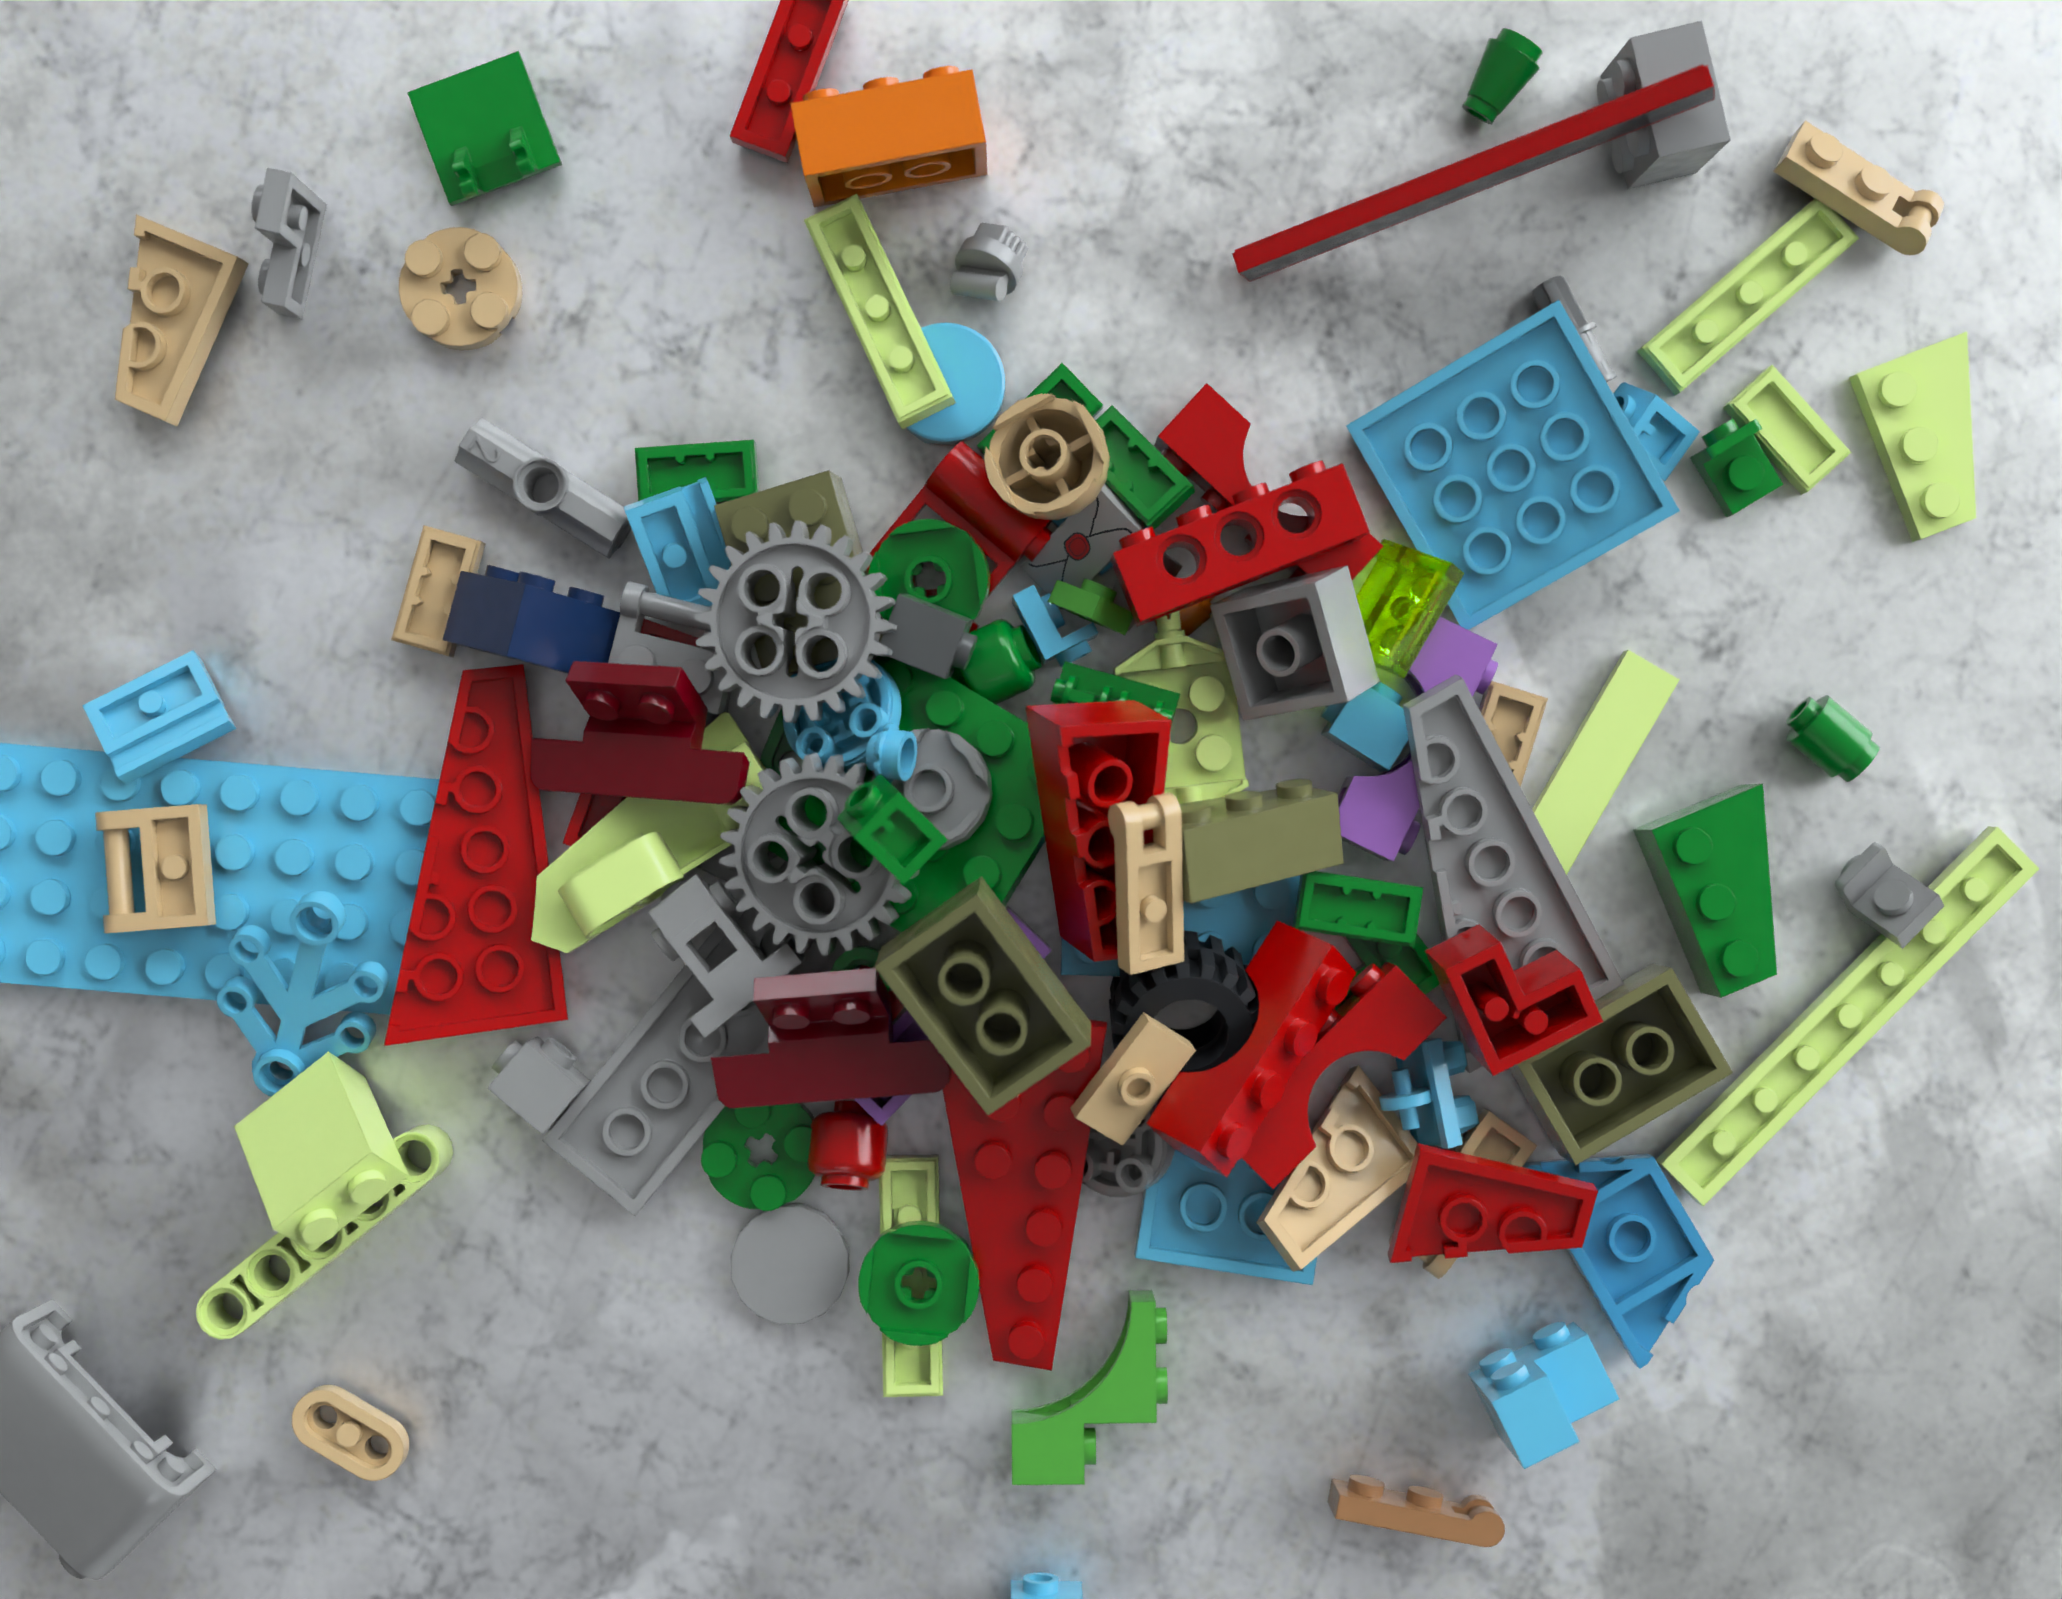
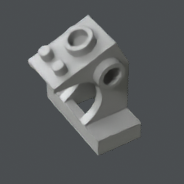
M695 874L690 879L678 881L662 894L661 902L648 911L658 926L651 933L656 944L670 960L675 961L681 957L713 998L710 1003L690 1018L704 1038L753 1001L754 978L784 976L806 958L803 953L796 952V946L792 939L768 957L760 951L734 919L733 915L738 912L736 910L738 902L719 880L711 886ZM715 921L737 951L712 970L691 939Z

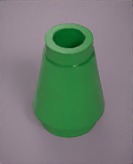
M1502 28L1496 39L1489 38L1467 93L1468 97L1462 105L1463 109L1475 118L1487 124H1493L1496 117L1502 113L1540 70L1536 63L1543 54L1542 50L1525 36L1513 30Z

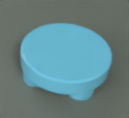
M936 323L922 327V332L956 403L905 429L928 444L951 445L971 440L984 432L1002 409L1005 395V373L1001 359L993 345L984 336L969 327L955 323Z
M837 659L817 665L815 668L820 672L828 671L835 665ZM874 660L871 661L881 672L882 677L880 679L862 675L859 679L866 693L863 699L857 698L847 691L842 693L845 702L844 712L837 713L827 702H823V714L820 721H811L804 706H801L796 723L785 722L783 716V726L787 741L801 759H804L805 755L818 753L824 769L831 756L843 755L844 773H847L855 764L861 762L866 764L867 744L873 734H879L881 731H884V727L888 723H895L899 727L902 709L900 692L892 676ZM797 673V674H793V675L790 676V677H791V678H794V677H796V676L798 675V673Z

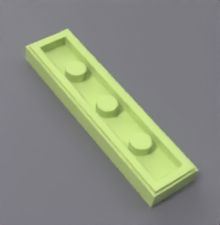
M855 194L805 219L804 222L902 429L909 427L955 404V399L858 195Z
M1814 198L1637 352L1674 395L1679 394L1855 243L1859 237L1837 212Z
M1630 650L1623 651L1532 808L1566 875L1679 682L1678 678Z
M939 1155L886 1156L885 1171L879 1178L880 1235L889 1228H894L910 1221H929L940 1224ZM915 1267L913 1275H903L902 1285L912 1288V1297L924 1298L926 1289L936 1288L937 1286L936 1279L927 1276L926 1268ZM882 1333L883 1397L943 1396V1341L925 1346H911L896 1342Z

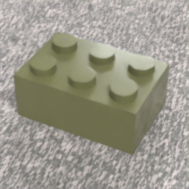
M830 470L714 505L726 547L731 546L744 554L749 551L745 533L751 531L756 533L764 542H768L769 524L775 522L782 527L786 537H790L795 520L806 523L809 539L813 538L820 525L829 527L832 536L831 547L844 535L853 539V548L849 558H853L863 552L842 478ZM797 567L793 572L796 601L800 582L803 578L801 567ZM866 569L865 572H864L865 575H868V570H867V569ZM767 574L761 577L754 588L755 599L761 607L769 606L775 602L780 592V584L774 574ZM831 576L822 579L815 588V602L822 610L830 609L840 600L842 593L841 584L836 577ZM797 604L795 616L785 617L784 628L794 631V635L798 628H807L808 617L797 612ZM880 634L879 642L881 641L883 634ZM765 635L758 638L754 643L761 669L771 665L777 654L776 643L773 638ZM824 638L818 641L811 653L813 665L817 666L836 660L839 655L838 647L831 638ZM795 644L791 664L788 666L789 676L798 673L799 665L796 660Z
M982 876L881 947L874 967L988 1116L1091 1046L1090 1020Z
M1652 963L1623 980V985L1595 1000L1604 1022L1509 1068L1558 1154L1575 1165L1733 1073L1671 967Z

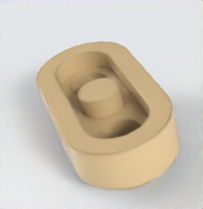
M321 1385L312 1389L298 1401L293 1410L292 1428L299 1441L361 1479L378 1481L389 1477L403 1464L408 1455L409 1437L403 1425L339 1386ZM327 1405L336 1411V1423H328L322 1419L320 1415L321 1406ZM372 1436H381L387 1441L389 1447L387 1453H378L373 1449L371 1445Z

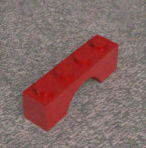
M1206 383L1157 436L1154 446L1161 451V454L1186 478L1189 477L1205 492L1200 499L1204 505H1210L1212 513L1234 506L1235 503L1232 496L1252 487L1247 478L1243 461L1244 443L1251 423ZM1278 510V521L1286 531L1291 533L1306 531L1308 516L1291 515ZM1248 533L1244 540L1252 548V539ZM1368 533L1361 540L1289 567L1288 569L1292 572L1289 578L1348 565L1351 579L1353 580L1384 546Z
M1278 920L1245 969L1255 984L1259 997L1258 1018L1249 1039L1233 1057L1219 1066L1200 1072H1179L1146 1123L1173 1149L1226 1178L1236 1162L1249 1150L1252 1137L1269 1110L1282 1098L1285 1085L1302 1058L1313 1049L1318 1033L1335 1006L1340 1004L1346 997L1350 983L1356 975V971L1332 944Z
M1386 961L1378 968L1372 963L1350 983L1349 990L1353 995L1340 1008L1332 1011L1318 1033L1313 1049L1302 1058L1285 1085L1282 1098L1269 1110L1252 1137L1250 1148L1242 1159L1272 1189L1317 1147L1309 1127L1308 1102L1315 1082L1329 1065L1346 1055L1361 1051L1382 1052L1405 1060L1447 1018L1395 964Z

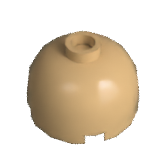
M1040 393L1014 403L998 417L993 426L995 433L990 440L989 449L985 448L984 463L990 484L1010 507L1034 519L1056 521L1078 514L1097 498L1107 480L1110 456L1103 430L1083 405L1074 400L1056 398L1054 394Z

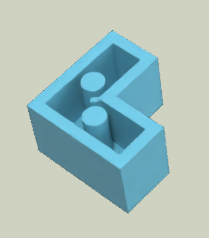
M1565 1322L1549 1324L1533 1334L1534 1342L1512 1352L1511 1348L1497 1350L1485 1356L1479 1362V1369L1468 1374L1499 1438L1524 1469L1580 1442L1571 1423L1619 1400L1588 1334L1574 1322L1568 1325Z

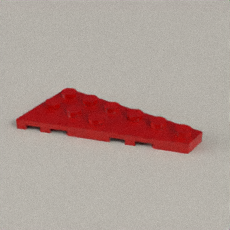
M524 664L462 671L384 1046L568 1020L560 951L531 941L537 876L549 866L540 790L533 784L530 776L531 741L533 735Z
M1089 1019L1091 1022V1046L989 1116L953 1069L950 1082L942 1089L973 1256L979 1271V1288L993 1361L1052 1371L1091 1129L1090 1126L1076 1119L1070 1108L1100 1070L1107 1022Z

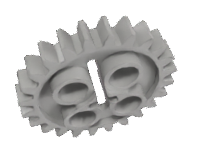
M796 520L790 537H786L782 527L775 522L769 524L768 542H764L756 533L751 531L745 533L749 551L744 554L731 546H727L725 551L732 566L726 570L711 565L708 569L720 582L717 590L703 588L698 591L700 596L712 602L711 611L694 614V620L710 625L711 633L696 640V645L714 648L716 654L704 664L705 669L709 671L725 669L727 673L721 680L718 688L720 691L729 692L740 686L742 690L737 702L739 707L749 708L758 698L761 699L760 717L771 719L779 705H782L785 722L789 723L797 722L801 706H804L811 721L822 720L823 702H827L837 713L844 712L845 702L842 693L847 691L851 695L863 699L866 693L859 682L862 675L876 679L882 677L878 668L871 663L874 655L892 656L893 653L890 648L879 642L880 634L897 630V625L881 620L880 612L895 605V600L890 597L876 596L875 591L887 581L886 576L882 573L865 575L864 572L870 565L873 557L867 552H862L853 558H849L854 540L844 535L831 547V529L825 525L819 526L812 539H809L806 523ZM797 567H801L803 578L800 582L796 601L793 572ZM774 574L780 584L779 596L769 606L761 607L754 596L755 584L764 575ZM834 576L841 584L842 593L840 600L830 609L822 610L815 602V588L822 579ZM797 604V612L808 617L807 628H798L794 635V631L785 629L783 623L785 617L795 616ZM769 635L776 643V658L768 667L759 669L752 661V645L758 638ZM824 638H831L838 647V659L831 669L820 672L812 663V649L818 641ZM795 644L796 660L799 667L798 675L791 678L788 674V666L791 664Z
M811 753L804 756L801 770L793 757L780 761L781 777L771 768L758 773L763 790L754 785L745 786L740 790L749 807L735 806L728 809L727 814L740 825L737 829L721 833V839L735 845V852L720 858L719 862L725 866L736 867L738 875L731 878L724 885L726 889L743 888L746 896L736 906L738 912L755 907L759 912L754 920L752 929L757 931L770 923L776 926L773 944L779 945L793 934L795 935L797 953L802 954L810 949L814 939H816L821 955H828L835 950L838 937L844 949L849 951L859 945L858 931L869 941L881 934L876 918L887 924L897 920L899 915L890 901L905 903L911 899L912 894L901 885L900 881L874 856L870 867L862 866L855 861L850 850L854 837L837 819L844 810V804L849 795L858 786L865 783L864 778L867 764L863 762L855 764L847 773H844L843 755L837 754L828 759L823 769L818 753ZM809 795L817 796L826 806L827 819L823 826L814 824L806 815L805 802ZM780 816L786 817L787 823L792 830H786L780 825ZM771 841L781 844L787 851L789 859L785 871L774 868L769 862L767 851ZM821 842L827 849L822 856L825 863L818 865L813 860L817 853L814 845ZM919 870L910 879L919 875ZM846 877L853 878L861 885L860 892L852 889V885ZM816 882L825 884L833 892L835 903L831 912L822 910L814 902L812 893Z

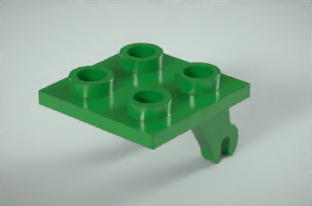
M519 51L407 92L448 203L451 206L562 165Z

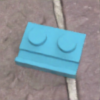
M706 477L698 479V482L690 485L679 486L624 506L656 593L700 605L712 606V602L700 596L698 591L703 588L717 590L720 582L708 569L713 565L728 570L731 567V563L725 551L726 545L714 507L717 504Z
M194 650L82 705L106 755L110 758L115 768L114 771L117 777L125 785L236 729L207 669Z

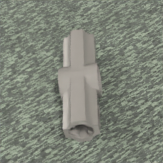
M481 418L473 427L469 428L459 444V450L454 460L457 464L605 557L611 558L630 533L631 526L624 506L484 418ZM546 474L556 475L559 480V489L556 496L548 502L537 503L533 497L535 482Z

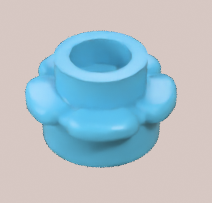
M888 723L884 727V731H881L879 734H873L868 741L866 749L867 767L869 770L874 771L876 777L882 774L890 783L894 780L907 781L911 777L917 760L916 737L913 732L899 730L897 724Z

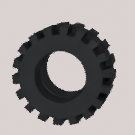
M1184 931V962L1129 975L1119 967L1120 977H1113L1110 986L1111 999H1109L1114 1050L1143 1012L1155 1018L1167 1005L1181 1000L1192 999L1206 1002L1214 1006L1217 1011L1207 1022L1198 1027L1184 1030L1170 1028L1189 1040L1196 1050L1180 1072L1205 1071L1226 1062L1244 1046L1253 1032L1258 1018L1259 997L1257 989L1245 971L1249 964L1243 965L1241 953L1233 946L1224 951L1222 939L1209 935L1207 940L1202 942L1198 940L1197 932ZM1169 1085L1168 1088L1165 1090V1092L1162 1094V1096L1165 1095V1093H1166L1167 1090L1169 1089L1170 1085Z

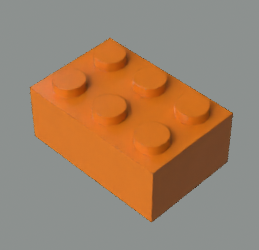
M941 66L926 71L923 74V79L899 83V80L895 77L877 78L866 82L863 85V90L839 94L837 89H818L805 94L803 101L790 103L803 173L814 207L836 204L855 194L862 199L988 175L986 138L973 69L959 72V68L956 66Z

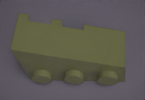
M1285 780L1278 782L1274 790L1261 792L1241 791L1221 798L1179 804L1182 815L1183 901L1194 903L1344 864L1338 793L1313 788L1311 780Z

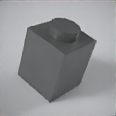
M906 593L898 594L888 622L897 625V630L884 633L880 643L893 651L892 656L888 657L946 679L953 675L955 667L961 670L966 669L978 637L969 633L974 620Z

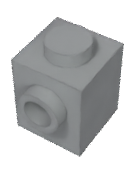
M535 1037L526 1041L523 1046L515 1040L506 1048L492 1066V1069L498 1073V1076L487 1089L543 1135L554 1127L591 1080L573 1066L577 1059L563 1044L551 1037L546 1042L539 1037Z

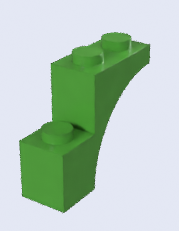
M1152 1290L1128 1291V1307L1120 1337L1106 1362L1085 1384L1072 1393L1051 1403L1028 1409L1012 1410V1485H1084L1085 1465H1096L1095 1428H1084V1424L1157 1423V1404H1167L1168 1402L1167 1368L1156 1367V1344H1167L1166 1307L1156 1308V1301Z

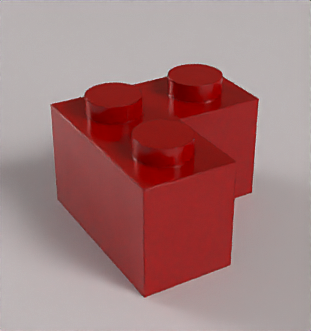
M1480 924L1425 950L1471 1054L1492 1076L1604 1022L1581 969L1557 950L1513 971L1501 942Z

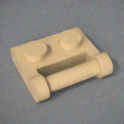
M207 804L95 813L96 831H103L109 915H103L104 934L216 925ZM132 828L140 829L146 912L135 913L129 829Z

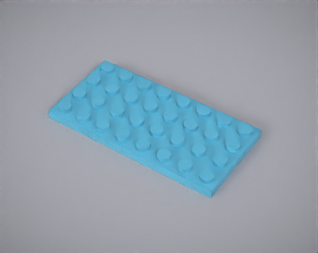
M0 743V983L216 1000L219 991L230 978L241 976L253 981L247 970L231 959L228 945L240 928L254 925L264 929L270 936L271 949L268 952V956L288 985H290L300 940L293 934L290 928V914L304 895L313 891H325L339 898L344 906L346 919L335 939L326 945L315 994L348 980L360 963L365 961L377 962L389 974V984L381 998L373 1003L359 1002L342 1011L390 1015L440 779L178 758L125 785L117 777L114 771L115 768L104 751ZM207 804L216 925L104 934L103 915H109L103 831H96L95 813ZM132 828L129 829L135 913L146 912L140 829ZM313 907L317 916L323 919H330L325 911ZM247 940L241 941L246 950L258 952L257 946ZM366 976L359 977L365 986L369 988L377 987L376 982L372 978ZM259 989V1000L256 1004L270 1005ZM230 992L231 997L235 1001L246 1003L245 997L242 994Z

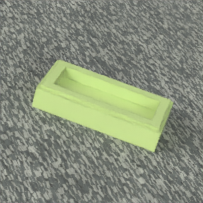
M1773 365L1762 371L1723 407L1740 427L1754 419L1758 420L1762 429L1754 434L1767 458L1801 495L1811 490L1852 453Z

